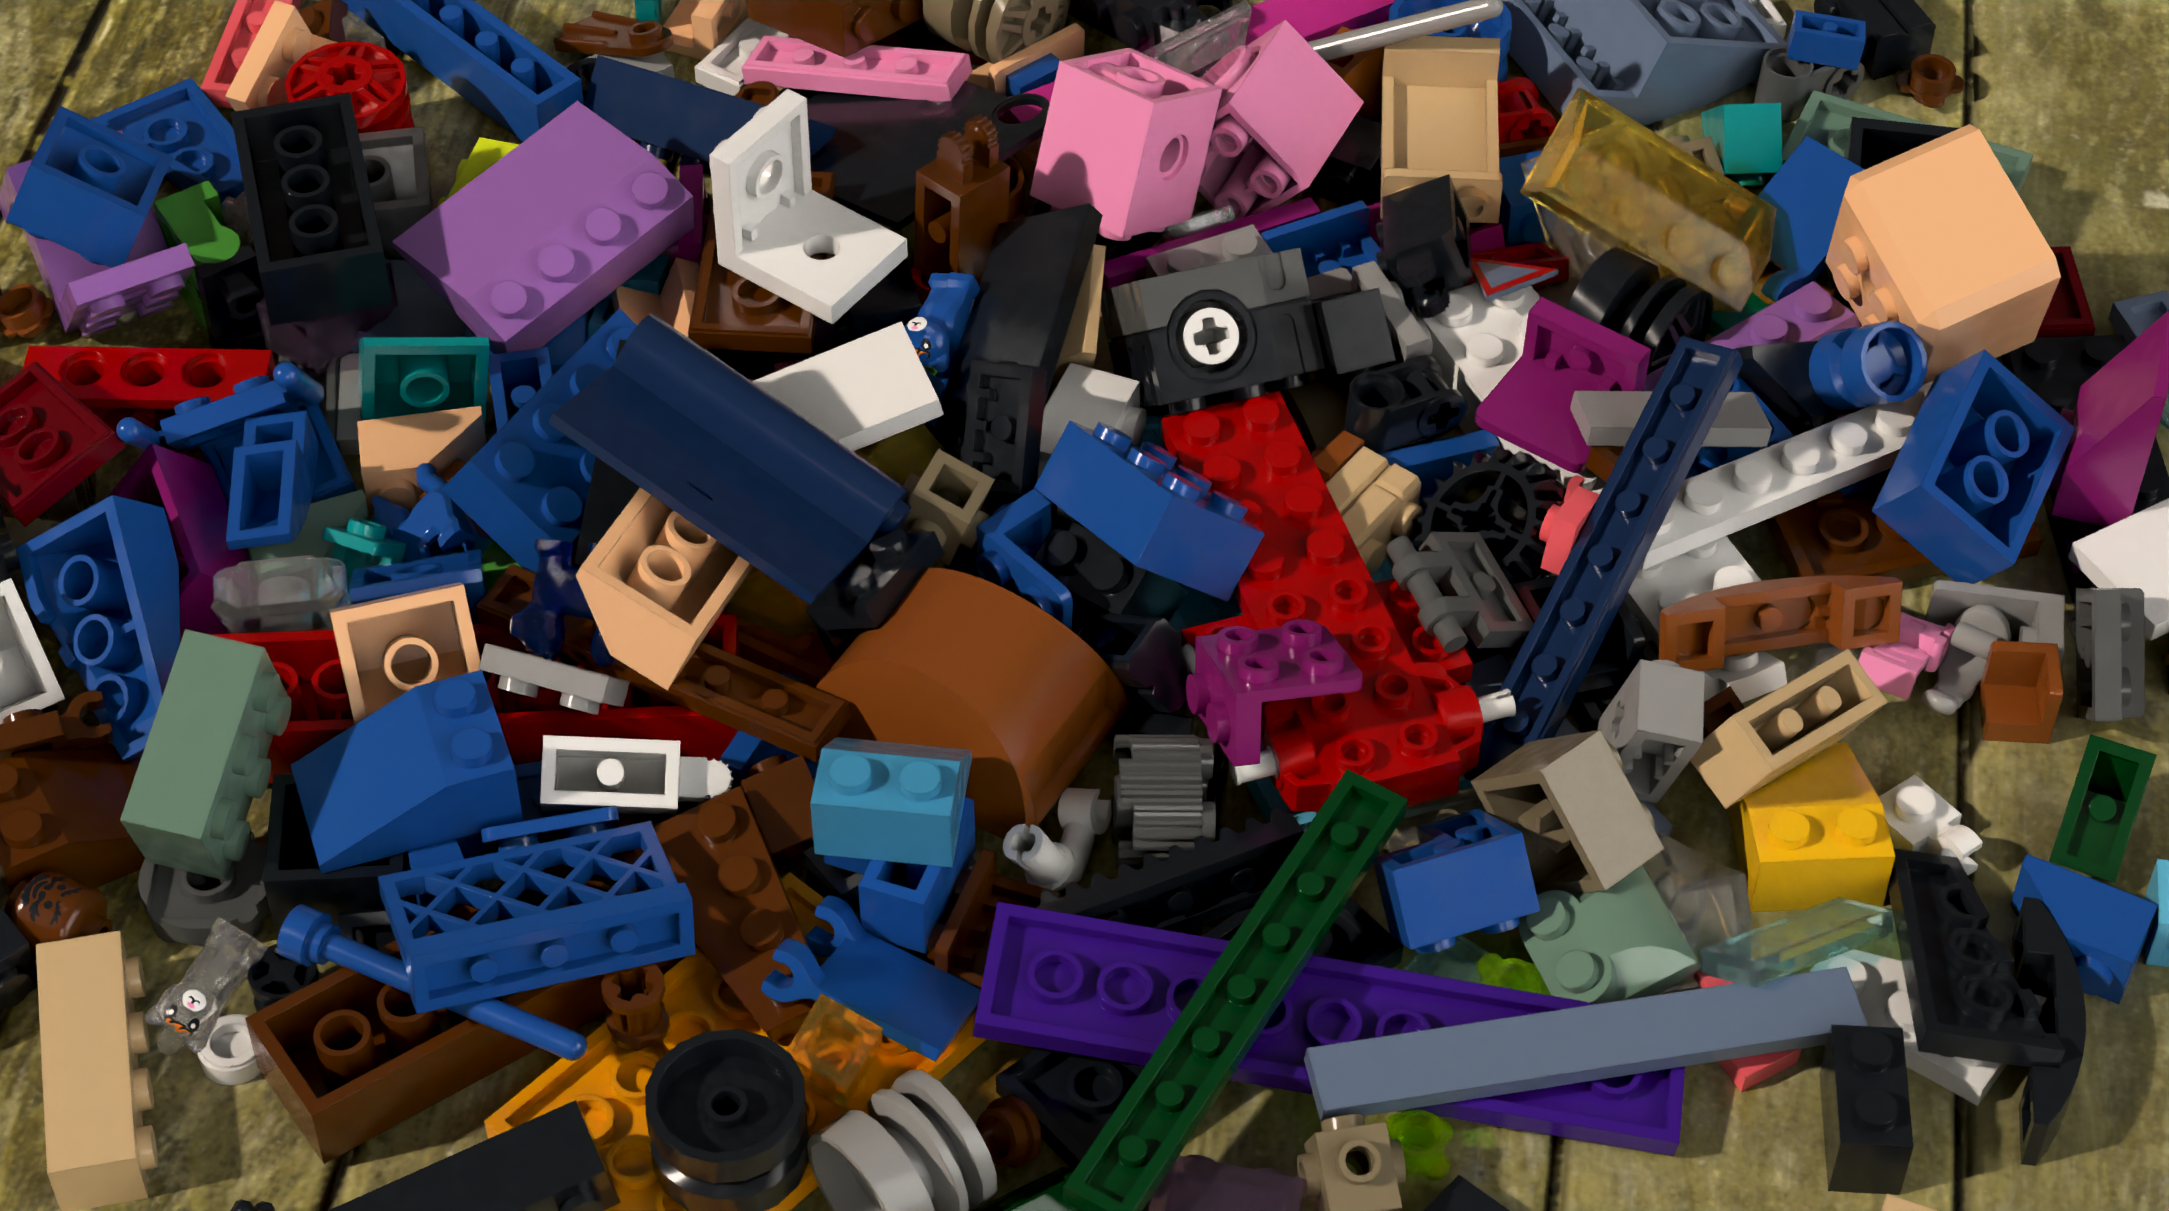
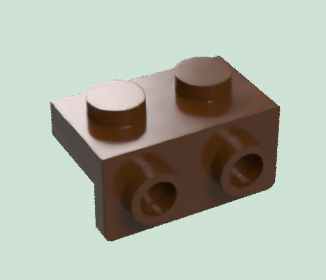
M983 848L973 869L964 868L961 871L953 892L952 913L948 921L938 920L935 924L928 944L927 958L935 961V967L981 989L997 902L1037 908L1040 905L1041 893L1049 891L1058 898H1061V893L998 875L997 852Z

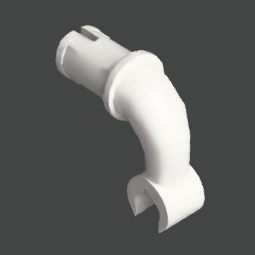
M1068 787L1062 793L1058 804V820L1063 830V835L1059 843L1049 840L1043 830L1033 824L1030 825V828L1026 824H1018L1012 827L1006 834L1003 841L1005 856L1025 871L1027 883L1058 892L1067 888L1068 883H1077L1082 879L1092 852L1095 834H1103L1107 830L1111 819V800H1098L1100 789Z

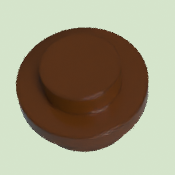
M1012 1095L995 1099L988 1105L986 1111L982 1112L978 1117L976 1127L989 1149L994 1164L1017 1168L1031 1163L1037 1157L1041 1147L1040 1122L1033 1110L1022 1099Z

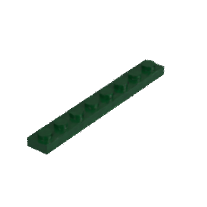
M1348 769L1346 770L1063 1186L1064 1202L1081 1211H1143L1405 816L1407 798Z

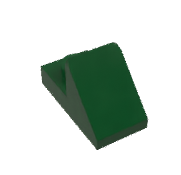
M2090 734L2049 862L2115 884L2157 755Z

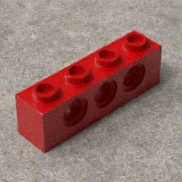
M29 346L22 370L32 362L37 361L117 434V425L123 418H135L154 430L159 431L162 430L159 421L176 415L174 407L182 402L203 396H209L211 401L214 402L235 394L233 390L234 385L257 376L267 375L270 381H273L275 363L272 350Z

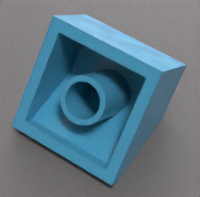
M840 737L834 738L821 749L810 802L815 854L953 868L972 761V750Z

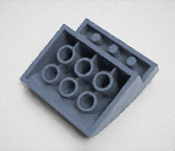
M1502 0L1511 12L1512 17L1511 41L1508 53L1530 80L1533 81L1535 86L1573 132L1586 130L1590 132H1610L1637 128L1704 107L1757 80L1766 52L1772 48L1787 45L1784 39L1748 0Z

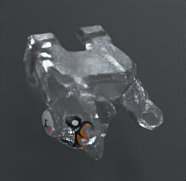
M218 917L204 943V948L191 964L181 982L172 985L164 991L159 1001L148 1010L145 1016L148 1024L165 1027L157 1041L159 1051L164 1055L173 1056L187 1044L193 1053L201 1052L206 1047L210 1034L216 1027L218 1018L223 1014L247 980L249 969L253 964L261 960L268 947L245 931H241L226 920Z

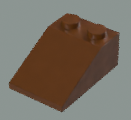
M115 746L26 751L0 760V882L8 898L22 880L26 878L33 879L36 875L48 870L59 872L97 888L141 869L145 857L120 821L141 757L134 761H126L121 758Z

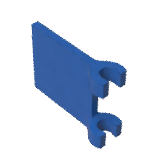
M1806 136L1739 220L1729 229L1717 232L1709 237L1703 244L1700 253L1716 264L1714 268L1719 273L1732 281L1740 277L1746 269L1751 250L1782 269L1770 276L1761 289V292L1774 302L1779 301L1810 282H1815L1828 266L1825 260L1849 178L1865 169Z
M826 896L817 906L814 916L828 921L834 928L835 934L828 933L824 929L815 926L805 936L810 949L797 940L785 939L775 949L772 959L788 966L794 978L788 977L774 969L764 979L760 990L766 996L778 1002L813 999L936 1062L977 1011L981 989L864 930L854 910L847 902L835 896ZM814 955L828 959L819 966Z

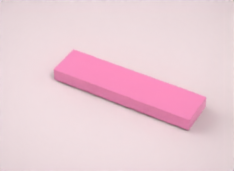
M766 35L762 37L741 67L745 84L768 81L776 87L935 102L951 101L972 72L970 56L965 53L869 45L844 58L798 38Z

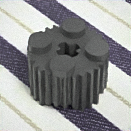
M1174 734L1115 735L1113 763H1119V775H1115L1114 796H1111V840L1113 844H1118L1115 855L1116 869H1118V865L1124 863L1134 869L1143 868L1144 856L1149 854L1161 861L1169 859V847L1174 845L1187 852L1194 850V841L1198 836H1203L1214 842L1216 829L1215 802L1206 801L1207 779H1212L1214 763L1213 743L1210 738H1198L1197 735Z

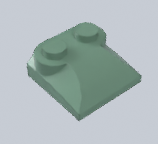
M1644 864L1606 891L1570 894L1562 890L1543 892L1537 895L1540 911L1520 917V924L1518 925L1520 937L1552 996L1586 1001L1588 1004H1601L1654 996L1702 968Z

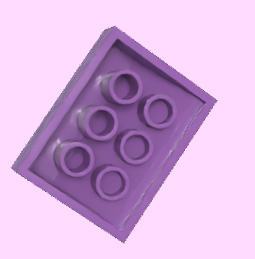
M576 101L394 239L392 243L393 247L477 337H489V350L493 354L537 349L544 346L694 229L693 195L652 153L579 101Z

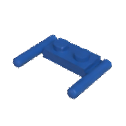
M281 362L274 369L273 381H270L267 375L257 376L234 385L233 390L235 394L214 402L211 401L209 396H203L178 404L174 407L176 415L159 421L162 430L156 431L135 418L126 417L120 420L116 432L122 441L143 452L151 443L169 450L175 448L180 452H184L202 444L243 431L245 418L297 412L296 402L302 401L307 405H317L324 397V389L320 383L293 363Z

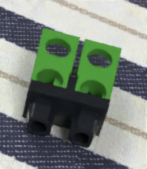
M204 181L154 201L157 220L168 248L186 243L195 264L185 282V287L182 288L179 295L208 333L212 347L214 349L271 350L274 347L271 335L272 328L268 317L256 253L250 245L242 247L238 234L234 230L225 227L219 194L210 181Z

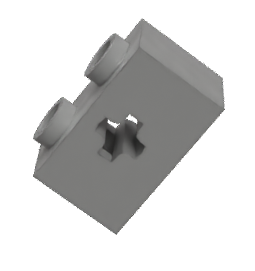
M1640 659L1599 718L1597 730H1601L1605 739L1618 751L1623 764L1622 770L1639 800L1658 803L1703 744L1705 672L1682 668L1679 664L1669 660L1648 661Z

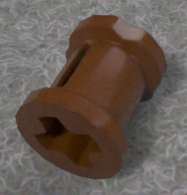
M653 963L604 974L601 988L603 1000L610 1008L606 1021L613 1042L623 1049L639 1051L659 1044L666 1037L670 1027L669 1015L662 1002L665 993V982L659 967ZM643 978L645 979L647 994L644 992ZM625 1015H627L629 1031H627Z

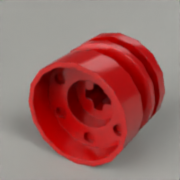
M355 41L327 44L306 53L290 67L284 82L288 103L350 93L358 133L415 128L410 109L411 103L404 65L388 49L373 43Z

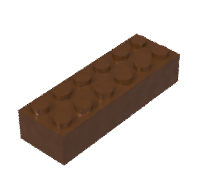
M633 850L615 853L610 857L632 865L639 859ZM562 864L547 867L542 872L565 879L574 868ZM594 874L584 885L608 892L617 881ZM503 885L491 890L490 892L496 893ZM526 888L516 900L539 906L549 895ZM636 888L632 893H636V892H640V891H645V890L640 889V888ZM568 902L564 907H569L577 904ZM462 905L447 914L469 921L479 909ZM499 916L494 922L506 920L507 918ZM429 931L425 936L435 935L439 933ZM396 940L377 949L402 960ZM685 957L654 964L659 967L664 975ZM345 967L245 1018L259 1070L323 1164L539 1049L536 1046L444 1008L416 1014L410 994ZM604 974L495 997V999L571 1030L578 1028L610 1009L604 1002L601 982ZM643 978V985H644V990H645V989H646V985H645V979Z

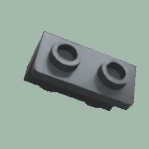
M2076 588L2077 718L2095 722L2122 721V718H2140L2145 713L2144 592L2140 588Z

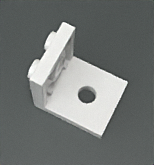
M786 89L769 105L760 108L750 121L730 138L721 141L714 151L709 154L718 264L815 316L834 324L908 257L907 238L812 190L806 97ZM816 253H830L835 255L834 257L826 260H816L810 258L811 255Z

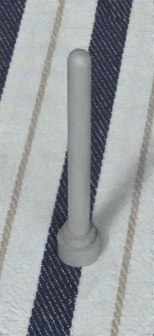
M1468 0L1307 43L1325 61L1496 18L1503 11L1502 0Z

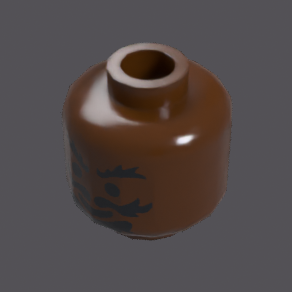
M48 870L36 875L33 879L26 878L22 880L10 894L4 908V912L29 942L34 960H36V944L112 932L113 928L112 921L107 919L106 899L99 889L55 871Z

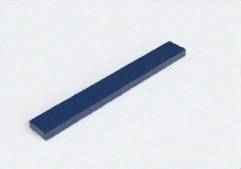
M1683 336L1680 337L1499 690L1500 692L1508 688L1511 691L1510 696L1513 695L1516 714L1513 717H1505L1484 723L1478 766L1463 774L1466 780L1472 781L1530 741L1555 737L1744 363L1738 350Z

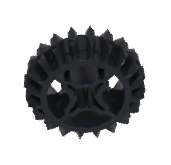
M1499 446L1492 456H1489L1486 452L1482 453L1475 450L1470 466H1467L1464 462L1453 460V475L1447 480L1434 477L1438 489L1433 497L1419 498L1422 508L1426 512L1425 515L1413 519V527L1419 536L1412 540L1411 543L1418 552L1419 547L1431 532H1479L1511 586L1514 583L1549 577L1548 575L1551 572L1540 568L1547 542L1539 539V533L1550 507L1553 504L1562 506L1564 503L1566 487L1557 479L1558 475L1546 464L1541 465L1540 462L1528 453L1519 451L1514 455L1510 450H1504ZM1437 585L1442 595L1446 596L1443 590Z

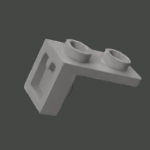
M1946 580L1934 582L1925 621L1944 627L1947 623L1954 626L1956 619L1969 607L1977 604L1991 605L2001 611L2007 618L2011 631V641L2058 644L2061 666L2064 655V595Z

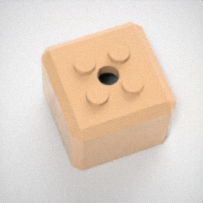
M1971 124L1850 176L1825 260L1833 274V279L1839 293L1849 302L1862 327L1885 321L1901 322L1912 328L1920 337L1927 354V373L1923 385L1933 381L1938 374L1984 349L1994 358H1997L2033 342L2061 278L2056 256L1980 129Z

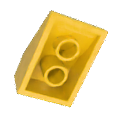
M1847 742L1831 745L1727 808L1749 912L1883 906L1896 856L1883 804Z

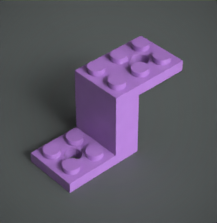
M32 160L7 167L0 190V210L6 223H9L6 219ZM152 205L125 264L113 268L91 263L79 253L50 240L35 238L24 231L65 335L80 330L83 338L92 337L117 326L116 319L137 310L140 318H146L174 306L172 300L179 297L180 291L185 287V282L195 266L186 243L168 248Z

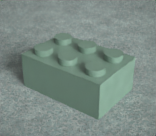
M185 629L120 818L121 823L147 862L226 880L232 860L239 862L243 858L250 838V823L246 821L253 797L260 799L265 793L271 773V761L266 757L273 736H281L284 733L290 718L292 705L291 698L287 696V692L280 680V675L277 674L265 647Z

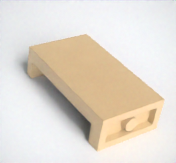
M1422 36L1384 46L1381 75L1380 219H1383L1382 197L1450 174L1471 223H1499L1503 176L1499 170L1497 82L1500 38Z

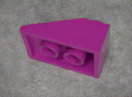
M2169 310L2080 386L2074 411L2062 408L2060 415L2073 425L2075 430L2049 486L2050 489L2056 490L2051 515L2108 527L2132 515L2168 394Z

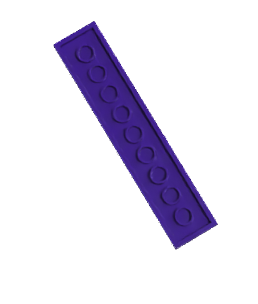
M997 902L974 1022L973 1037L1146 1066L1230 941ZM1312 955L1229 1080L1313 1095L1304 1062L1306 1049L1309 1047L1575 1008L1597 1003L1588 1004L1586 1001ZM1685 1067L1406 1109V1111L1674 1156L1680 1144Z

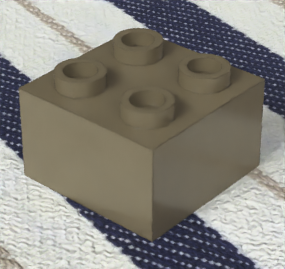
M1601 730L1530 741L1470 781L1488 814L1523 833L1537 895L1550 890H1562L1570 894L1606 891L1665 849L1654 830V819L1651 812L1635 795L1622 770L1623 764L1618 751L1605 739Z

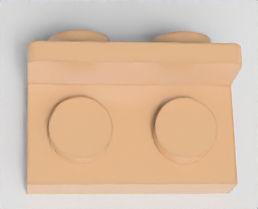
M275 0L225 97L235 111L288 103L284 82L290 67L306 53L324 45L338 42L313 35L295 6Z

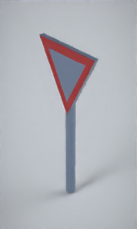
M1472 257L1473 276L1487 302L1559 275L1558 269Z

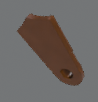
M593 11L592 16L579 22L564 23L560 36L554 38L553 42L555 50L560 52L644 57L668 49L673 44V36L670 29L661 27L660 22L655 20L639 22L635 18Z

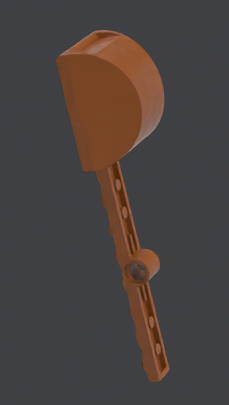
M456 458L439 477L449 482L466 462ZM424 492V493L419 497V500H421V499L423 498V496L426 494V492ZM579 536L544 570L575 583L574 560ZM925 568L903 599L877 628H864L836 661L830 659L808 614L743 585L739 587L721 613V615L737 614L741 658L777 673L781 670L801 677L804 684L850 702L851 718L837 737L972 750V761L965 797L974 800L975 826L1002 839H1005L1006 834L1011 828L1018 824H1026L1029 828L1031 824L1040 825L1062 793L1069 787L1128 709V697L1125 689L1113 671L1085 641L1041 608L1003 587L979 577L951 569Z

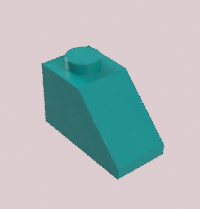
M1781 103L1724 104L1701 112V125L1704 137L1711 135L1726 177H1731V187L1766 186V175L1776 174L1783 166Z

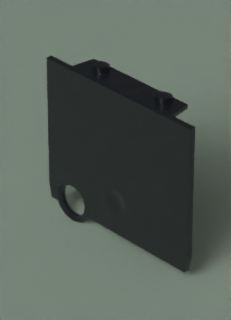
M964 81L953 99L946 102L822 91L807 100L808 119L835 126L836 130L833 139L810 158L811 171L836 173L837 189L835 202L876 223L879 221L897 230H901L915 220L916 171L937 158V150L939 149L937 145L939 143L938 139L942 135L954 130L961 132L963 135L965 133L963 129L965 128L964 123L968 122L967 120L975 115L979 116L982 114L984 117L987 116L989 120H992L993 125H996L995 128L999 132L997 133L999 137L997 140L999 143V160L1003 162L1043 135L1050 104L1045 97L1038 94L1025 93L1007 97L968 81ZM1036 105L1042 108L1036 117L1026 122L1008 124L998 120L1002 113L1016 106Z

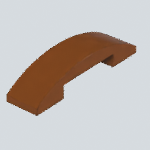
M1805 576L1757 581L1701 593L1674 603L1660 611L1659 660L1673 661L1686 669L1707 671L1724 668V657L1823 642H1830L1841 651L1899 642L1903 582L1896 577Z

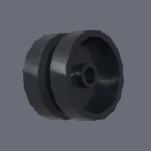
M740 1029L707 1031L678 1043L657 1062L645 1087L648 1134L651 1138L653 1171L666 1195L687 1211H765L777 1206L799 1186L809 1163L807 1151L809 1134L804 1076L788 1051L766 1036Z

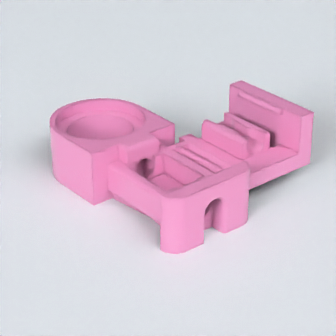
M1901 612L1899 642L1863 647L1864 649L1858 662L1879 690L1909 700L1916 678L1926 665L1925 671L1935 672L1945 659L1955 627L1950 623H1947L1945 627Z

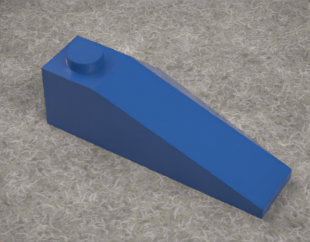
M111 495L16 548L32 611L40 623L51 627L62 646L58 654L66 667L77 670L89 691L102 692L105 708L93 711L101 724L110 723L113 733L111 741L121 758L126 761H134L143 754L180 646L179 563L164 507Z

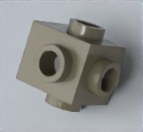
M938 449L922 477L911 472L903 485L909 490L904 502L912 507V510L900 529L904 530L905 533L935 531L944 550V554L938 560L949 566L961 544L973 549L977 540L976 526L990 518V515L980 509L995 479Z
M1363 1114L1343 1115L1323 1120L1321 1122L1322 1131L1315 1132L1304 1143L1306 1153L1297 1156V1171L1301 1191L1305 1198L1314 1197L1316 1211H1399L1402 1209L1398 1183H1403L1406 1180L1405 1159L1399 1140H1389L1386 1122L1365 1125ZM1346 1162L1355 1168L1357 1175L1347 1168Z

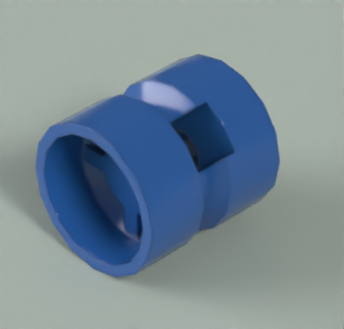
M1893 321L1828 333L1822 336L1815 344L1809 359V378L1814 392L1824 404L1836 410H1851L1870 407L1871 405L1903 402L1918 392L1924 383L1927 373V354L1922 340L1909 326Z

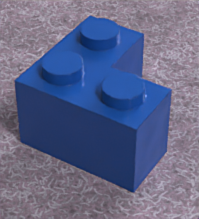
M966 797L964 800L953 868L824 855L825 864L863 875L858 889L861 925L865 931L888 943L927 953L933 928L938 920L943 919L952 901L957 879L964 868L967 869L976 850L974 800Z
M1479 808L1417 826L1416 831L1420 844L1377 856L1373 862L1390 936L1410 950L1415 949L1417 953H1433L1448 949L1456 944V936L1475 930H1480L1483 934H1495L1511 930L1520 924L1519 917L1540 911L1523 833Z

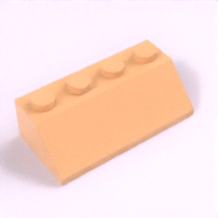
M640 487L581 565L576 578L609 654L668 691L754 566Z

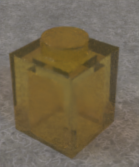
M821 993L786 1051L792 1055L804 1076L805 1086L845 1108L881 1048L884 1028Z

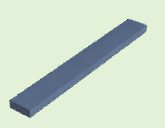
M1846 966L1309 1047L1306 1049L1304 1062L1320 1122H1322L1323 1120L1343 1115H1374L1826 1045L1831 1024L1868 1026Z

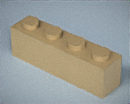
M120 930L36 944L47 1174L60 1211H78L147 1199L146 1170L158 1168V1152L152 1125L143 1126L142 1111L154 1109V1096L148 1067L139 1068L138 1054L150 1052L149 1032L144 1011L135 1012L134 998L146 996L140 956L128 957Z

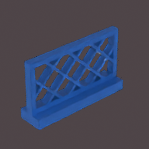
M651 821L378 876L380 895L409 978L410 996L416 1014L696 954L692 897L685 882L678 884ZM639 848L643 850V854L633 865L610 858L615 853ZM562 864L574 868L565 879L542 872L547 867ZM594 874L617 881L608 892L584 885ZM494 878L506 882L496 893L474 886L479 881ZM526 888L549 895L539 906L516 900ZM636 888H640V889L645 890V891H640V892L632 893ZM421 893L437 896L427 907L400 899L401 897ZM568 902L577 904L569 907H564ZM456 903L479 909L469 921L447 914ZM499 916L507 918L506 920L494 922ZM429 931L439 933L435 935L425 936Z

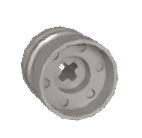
M909 1070L898 1077L890 1089L882 1088L874 1093L868 1101V1115L861 1110L850 1109L813 1133L807 1142L810 1166L816 1182L832 1211H968L969 1207L978 1208L990 1200L997 1192V1173L989 1149L976 1125L959 1101L937 1079L923 1070Z

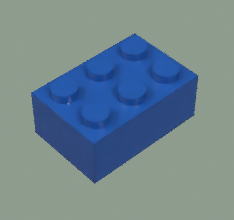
M1984 349L1935 376L1873 506L1872 512L1955 582L1970 584L1980 582L2015 564L2075 427Z
M1069 421L1034 488L1135 566L1228 602L1265 534L1243 518L1248 508L1221 492L1214 490L1212 494H1209L1208 491L1212 485L1211 481L1184 466L1178 465L1177 469L1173 468L1178 458L1151 442L1144 440L1140 448L1130 446L1133 440L1131 437L1106 423L1099 421L1095 429L1092 430Z

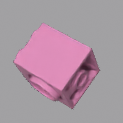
M1286 19L1249 45H1240L1231 50L1201 78L1223 89L1198 191L1228 222L1279 206L1311 185L1364 103Z
M1131 48L1059 61L1030 196L1050 204L1051 212L1090 203L1103 215L1098 234L1116 241H1128L1134 235L1149 231L1162 232L1168 226L1191 221L1223 88Z

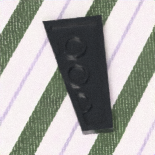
M1894 848L1896 857L1888 890L1918 1051L1939 1054L1945 1057H1961L2030 1068L2031 1065L2059 1068L2065 1049L2056 1033H2045L2038 1020L2042 1008L2032 990L2021 989L2011 972L2015 959L2004 941L1998 942L1991 936L1986 927L1990 915L1957 857Z

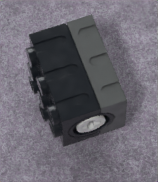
M1300 247L1137 280L1102 290L1101 312L1107 339H1111L1108 345L1115 375L1140 381V408L1146 409L1147 415H1154L1156 417L1175 415L1207 408V405L1235 402L1266 395V392L1270 391L1275 392L1308 385L1306 372L1325 369L1311 299L1307 300L1310 292Z

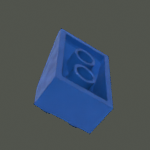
M482 670L416 686L291 764L292 774L321 874L481 832V829L523 821L515 768Z

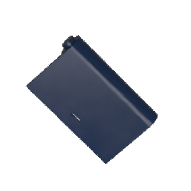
M653 313L647 315L634 329L622 347L613 366L557 409L548 424L809 605H812L846 571L876 537L885 532L900 529L912 510V507L904 502L909 491L907 488Z

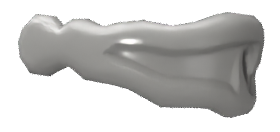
M1974 605L1956 619L1954 624L1955 630L1950 640L1947 655L1936 670L1937 683L1933 689H1928L1923 693L1922 702L1927 708L1941 714H1953L1956 709L1961 707L1963 702L1972 697L1974 691L1980 686L1991 643L1993 641H2011V631L2007 618L2001 611L1991 605Z

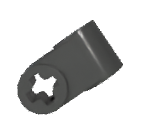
M1788 44L1772 48L1763 57L1754 103H1781L1782 122L1795 121L1800 117L1813 90L1848 99L1860 86L1864 78L1865 68L1861 62L1856 71L1787 59Z

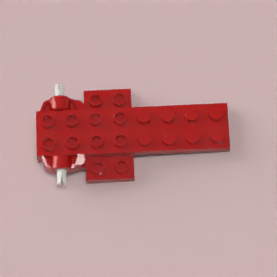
M1277 391L1259 397L1161 418V437L1168 452L1178 458L1174 464L1176 469L1178 465L1184 466L1211 481L1212 485L1208 491L1209 494H1212L1215 490L1243 504L1248 508L1243 518L1265 533L1233 591L1243 615L1182 629V643H1189L1195 649L1197 636L1215 635L1226 627L1243 626L1253 630L1282 627L1285 622L1290 620L1307 619L1325 626L1363 674L1362 688L1355 692L1262 702L1261 740L1263 751H1260V764L1234 767L1229 760L1230 773L1235 785L1238 786L1241 783L1270 777L1274 787L1279 790L1283 801L1292 811L1318 812L1347 769L1407 798V807L1458 794L1459 777L1478 766L1484 723L1515 716L1516 706L1513 695L1510 696L1511 691L1507 688L1500 692L1477 697L1471 686L1468 684L1461 686L1460 683L1471 681L1473 663L1465 647L1463 646L1455 652H1445L1437 637L1429 636L1418 619L1420 608L1411 592L1403 591L1395 578L1374 583L1281 392Z

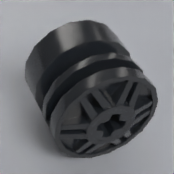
M1616 246L1605 251L1590 266L1578 283L1566 309L1572 310L1589 320L1651 348L1647 369L1648 375L1667 364L1681 336L1705 341L1711 324L1714 303L1712 294L1693 284L1687 286L1686 280L1671 273L1660 278L1658 266Z

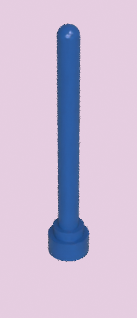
M305 904L297 905L287 915L277 940V951L280 956L306 967L312 966L315 963L324 965L331 961L410 994L409 978L403 960L341 935L339 926L333 924L329 914ZM495 998L444 1008L567 1060H578L587 1051V1041L582 1034Z

